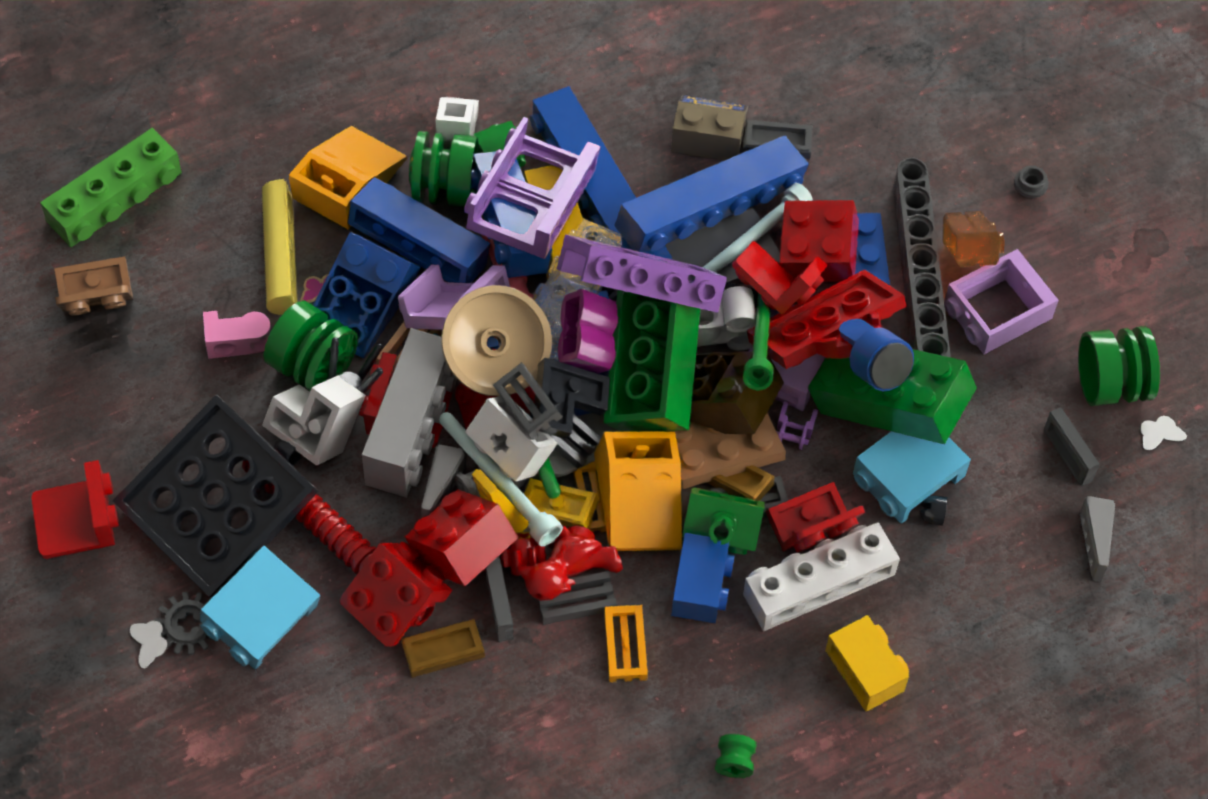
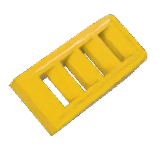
M476 469L471 473L480 497L497 503L516 533L524 531L528 527L527 519L481 470Z

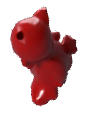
M563 526L560 535L548 544L552 551L546 561L535 565L517 567L520 576L525 579L529 594L541 601L553 600L560 594L570 591V586L574 585L575 581L567 577L580 575L592 568H601L614 573H619L623 570L617 548L615 546L602 547V543L595 540L594 533L583 526H571L569 528Z

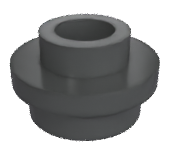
M1033 165L1024 167L1016 174L1014 179L1016 191L1027 198L1041 197L1046 193L1049 185L1045 171Z

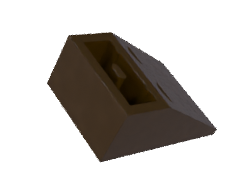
M753 352L696 353L690 421L724 434H755L784 384L768 353L767 360L773 366V381L764 390H753L746 386L743 381L744 366L748 360L752 359Z

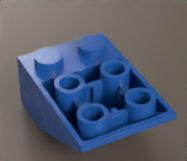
M350 232L313 306L326 313L328 320L336 319L343 326H347L358 333V345L355 354L365 359L398 310V296L414 282L421 267L360 235Z

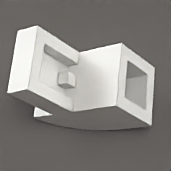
M440 97L436 116V133H442L444 148H450L455 134L474 136L478 115V100Z

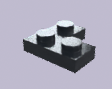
M544 358L538 363L537 382L562 415V418L558 421L555 419L549 422L551 427L547 430L541 428L538 431L566 439L572 434L574 408L600 416L608 410L610 377L548 358ZM535 394L534 404L543 414L547 409Z

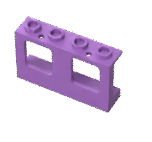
M523 117L517 129H510L505 140L504 150H497L492 161L491 171L485 170L478 185V192L476 194L472 192L469 195L464 208V212L468 214L466 229L545 259L595 172L601 146L587 142L580 156L527 136L528 118ZM523 154L561 168L562 173L552 189L544 190L509 176L508 172L517 157ZM493 198H502L537 213L525 234L512 232L481 218Z
M565 234L557 265V270L582 276L581 281L717 313L727 277L697 265Z

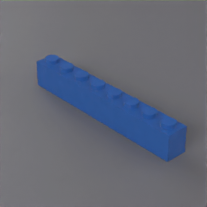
M568 86L534 99L530 123L536 134L541 133L545 143L579 156L587 142L601 146L595 172L577 203L581 210L585 209L588 213L593 233L596 236L600 235L605 244L633 250L614 225L621 204L636 197L571 88ZM665 246L655 252H646L647 254L673 260Z

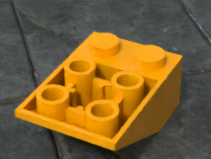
M350 126L310 150L289 174L292 199L349 230L351 227L348 224L351 200L374 177L387 184L407 160V156Z
M675 431L604 432L594 452L608 545L615 546L617 551L681 550V463Z

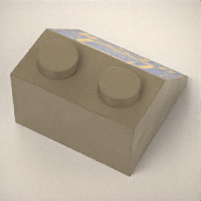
M682 95L678 102L673 126L671 152L723 161L739 155L748 105Z

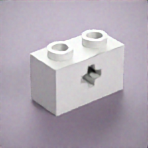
M501 396L487 399L465 431L474 441L475 447L482 453L489 455L499 465L500 471L515 481L535 476L558 444L549 434L537 431L539 436L532 440ZM517 405L530 423L533 422V419Z

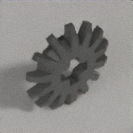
M182 592L183 600L177 602L174 596L170 597L169 601L172 607L168 609L161 605L158 609L165 615V618H155L154 621L160 622L164 627L161 637L168 636L166 639L167 647L177 643L174 649L175 654L179 655L184 645H188L189 655H194V644L198 643L203 650H207L208 645L204 639H211L202 630V622L200 621L201 609L211 598L203 604L201 603L203 593L197 592L195 600H189L188 592ZM191 615L194 618V622L199 623V626L192 627L190 633H185L183 626H179L178 623L185 621L187 616Z

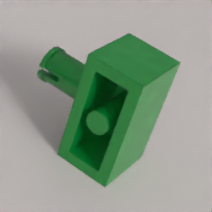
M692 487L682 536L684 537L685 533L707 536L716 544L718 540L721 541V545L729 542L728 552L745 555L748 550L756 551L765 502Z

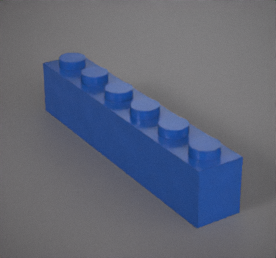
M784 135L621 204L614 226L633 250L642 253L648 251L655 252L663 248L667 243L678 238L685 239L694 231L703 227H713L726 217L733 214L738 216L749 207L759 203L766 204L775 196L784 193L794 183L802 185L803 177L809 164Z

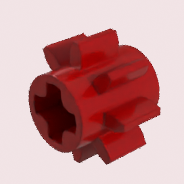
M530 532L516 533L519 538L500 554L503 567H510L512 575L520 576L517 569L518 566L535 565L546 561L545 546H540L530 535Z

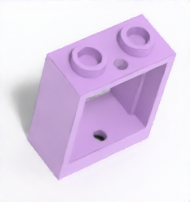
M1016 249L950 283L944 305L949 316L957 319L964 328L969 342L977 345L981 352L986 354L1051 320L1059 300L1020 251ZM1006 280L1029 310L990 330L968 302V299Z

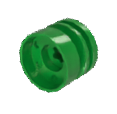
M419 131L415 146L411 151L409 163V183L412 198L423 203L427 188L429 189V203L435 205L441 190H446L449 206L465 208L469 195L472 192L475 193L471 189L473 155L479 153L478 136L455 134L450 149H444L442 133H435L433 145L430 147L429 133L427 131Z
M298 301L283 313L271 330L264 348V362L287 377L294 376L296 383L303 387L306 386V389L311 391L312 387L325 382L328 377L332 338L337 337L339 339L336 376H339L346 372L353 360L358 345V333L347 326H343L336 319L328 320L326 313L307 301Z
M1139 326L1132 330L1122 328L1118 331L1116 338L1109 329L1087 331L1081 335L1078 347L1079 378L1083 395L1091 407L1116 404L1119 402L1121 395L1128 403L1138 401V399L1143 402L1156 398L1160 383V362L1155 338L1148 327Z

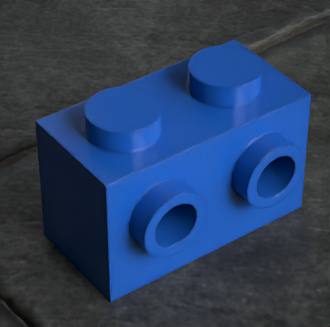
M685 533L671 616L716 624L718 610H726L729 589L722 588L723 577L731 578L735 556L727 554L729 542L721 545V541L718 540L716 544L710 537Z

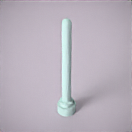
M794 183L784 191L781 204L702 268L715 273L721 271L753 241L756 242L783 220L785 201H813L809 191L800 183Z
M448 412L442 413L439 418L440 424L527 519L530 535L540 546H546L553 542L562 532V524L552 514L547 515L546 512H540L512 480L500 471L499 466L493 459L475 447L474 441L465 433V428L455 417Z

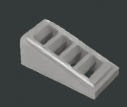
M438 445L436 447L421 507L422 518L428 516L441 505L443 498L454 489L456 485L455 475L463 474L466 467V452L464 449L445 445Z
M1087 496L1080 510V518L1092 581L1100 582L1103 580L1109 565L1115 503L1113 500Z

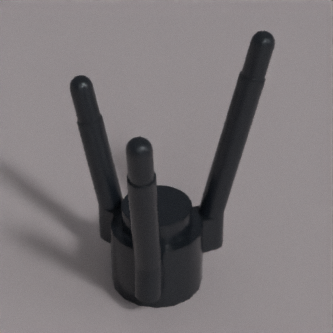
M337 337L332 338L326 381L336 376L339 339ZM379 343L375 346L358 374L344 372L339 376L365 394L383 373L382 368H377L362 384L382 351L383 345Z

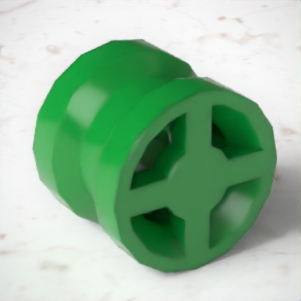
M726 734L719 737L718 749L721 751V754L716 759V772L732 778L752 776L754 764L751 762V756L756 752V741L739 734Z

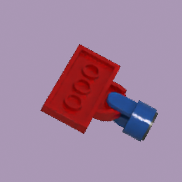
M864 269L810 297L802 306L796 304L783 315L779 313L771 317L767 353L771 359L785 369L798 366L815 354L836 359L850 357L852 371L863 381L879 391L895 389L909 376L914 364V353L906 341L891 331L882 328L881 320L887 319L893 313L907 307L904 294ZM755 326L746 330L749 343L752 345L754 343Z

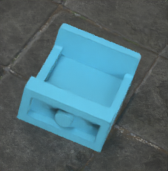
M891 431L857 456L853 475L859 487L864 491H869L879 501L881 509L888 516H894L902 524L908 519L909 513L914 507L951 480L956 484L964 478L971 459L950 438H948L944 445Z
M263 546L201 609V628L211 639L215 641L221 639L231 648L229 653L238 663L243 666L249 664L256 670L261 665L262 659L304 615L308 616L318 606L320 594L268 548Z

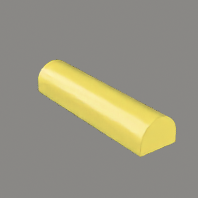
M284 179L267 182L262 187L266 307L273 314L283 315L289 307L298 301L293 199L287 182Z

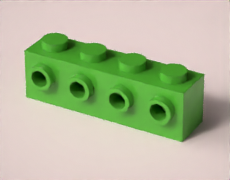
M151 128L41 201L46 222L70 248L80 241L87 240L96 230L108 222L118 219L124 211L136 203L146 200L151 193L164 184L174 181L182 173L178 153Z

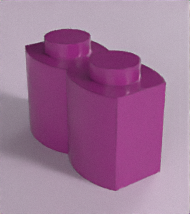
M584 289L566 294L562 302L560 315L562 332L558 343L559 362L597 374L610 370L616 357L613 337L618 324L616 302Z

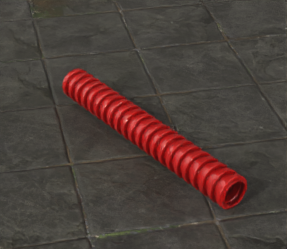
M243 461L242 469L248 473L250 468L249 461ZM266 484L262 486L265 487L267 493L274 494V485ZM315 495L296 515V520L304 523V527L307 530H312V534L315 537H320V542L327 545L331 552H335L338 559H344V564L347 567H351L352 572L358 574L376 549L375 546H371L369 540L363 539L362 534L355 531L351 524H347L345 518L339 517V513L336 510H331V506L327 502H323V498L319 495ZM435 602L426 604L412 623V627L423 624L432 615L435 609Z

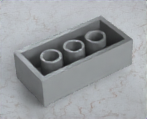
M413 328L410 329L362 453L366 486L407 498L411 486L417 487L423 470V466L419 465L423 454H430L434 443L435 434L431 433L434 422L440 424V415L445 413L446 403L443 402L446 391L452 393L457 382V378L450 371L444 359L440 336Z

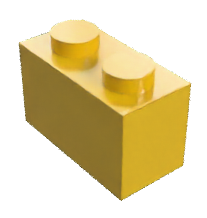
M868 615L829 635L825 651L865 712L905 691L909 679L907 664L900 655L895 656L888 646V638L885 631L880 625H874Z

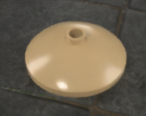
M492 285L469 292L452 307L443 325L441 342L447 366L463 385L480 394L500 396L493 384L521 362L527 367L535 380L537 379L538 363L544 358H550L552 335L546 315L531 297L515 288ZM489 337H494L498 340L499 347L497 350H491L487 346V339ZM522 375L516 378L524 389L529 386ZM510 383L505 387L509 394L516 393Z

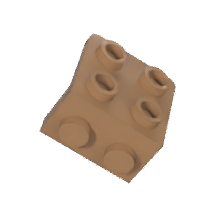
M125 256L54 268L59 297H55L56 305L62 311L69 312L70 316L90 313V307L97 305L105 306V309L125 307L126 300L133 299Z

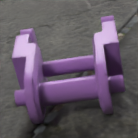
M784 401L777 424V430H780V432H776L781 442L783 439L798 443L799 449L802 450L803 445H808L809 440L805 438L811 439L818 410L813 409L810 421H807L805 426L788 421L786 411L789 402ZM786 426L802 430V436L786 433Z

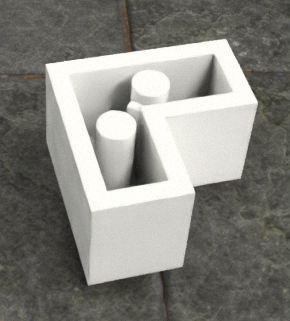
M335 376L312 387L310 392L301 385H297L273 396L262 426L281 440L293 445L297 452L317 466L343 453L366 395L340 376Z

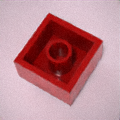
M854 200L785 201L780 265L790 275L796 278L817 256L828 265L820 274L825 279L823 282H841L855 275L859 218Z
M459 489L445 496L441 501V505L428 516L418 520L414 525V529L404 536L409 545L418 552V559L423 564L434 567L446 579L463 586L472 581L519 538L497 503Z

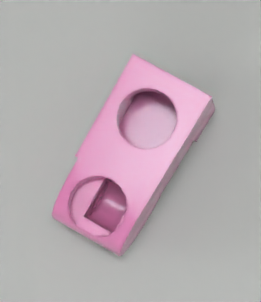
M217 311L203 312L208 359L264 352L266 341L271 332V324L265 314L250 312L243 317L219 319Z

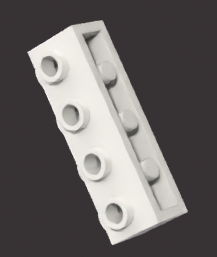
M879 522L868 527L860 525L848 532L847 536L835 541L833 539L824 540L814 550L802 555L800 553L791 554L783 559L781 564L769 569L761 567L754 570L745 580L743 595L764 632L894 576L900 558Z

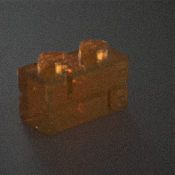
M982 211L966 212L965 215L961 212L945 213L943 216V244L959 267L976 266L977 263L980 266L997 264L999 253L1004 252L1005 242L1003 232H997L995 222H990Z

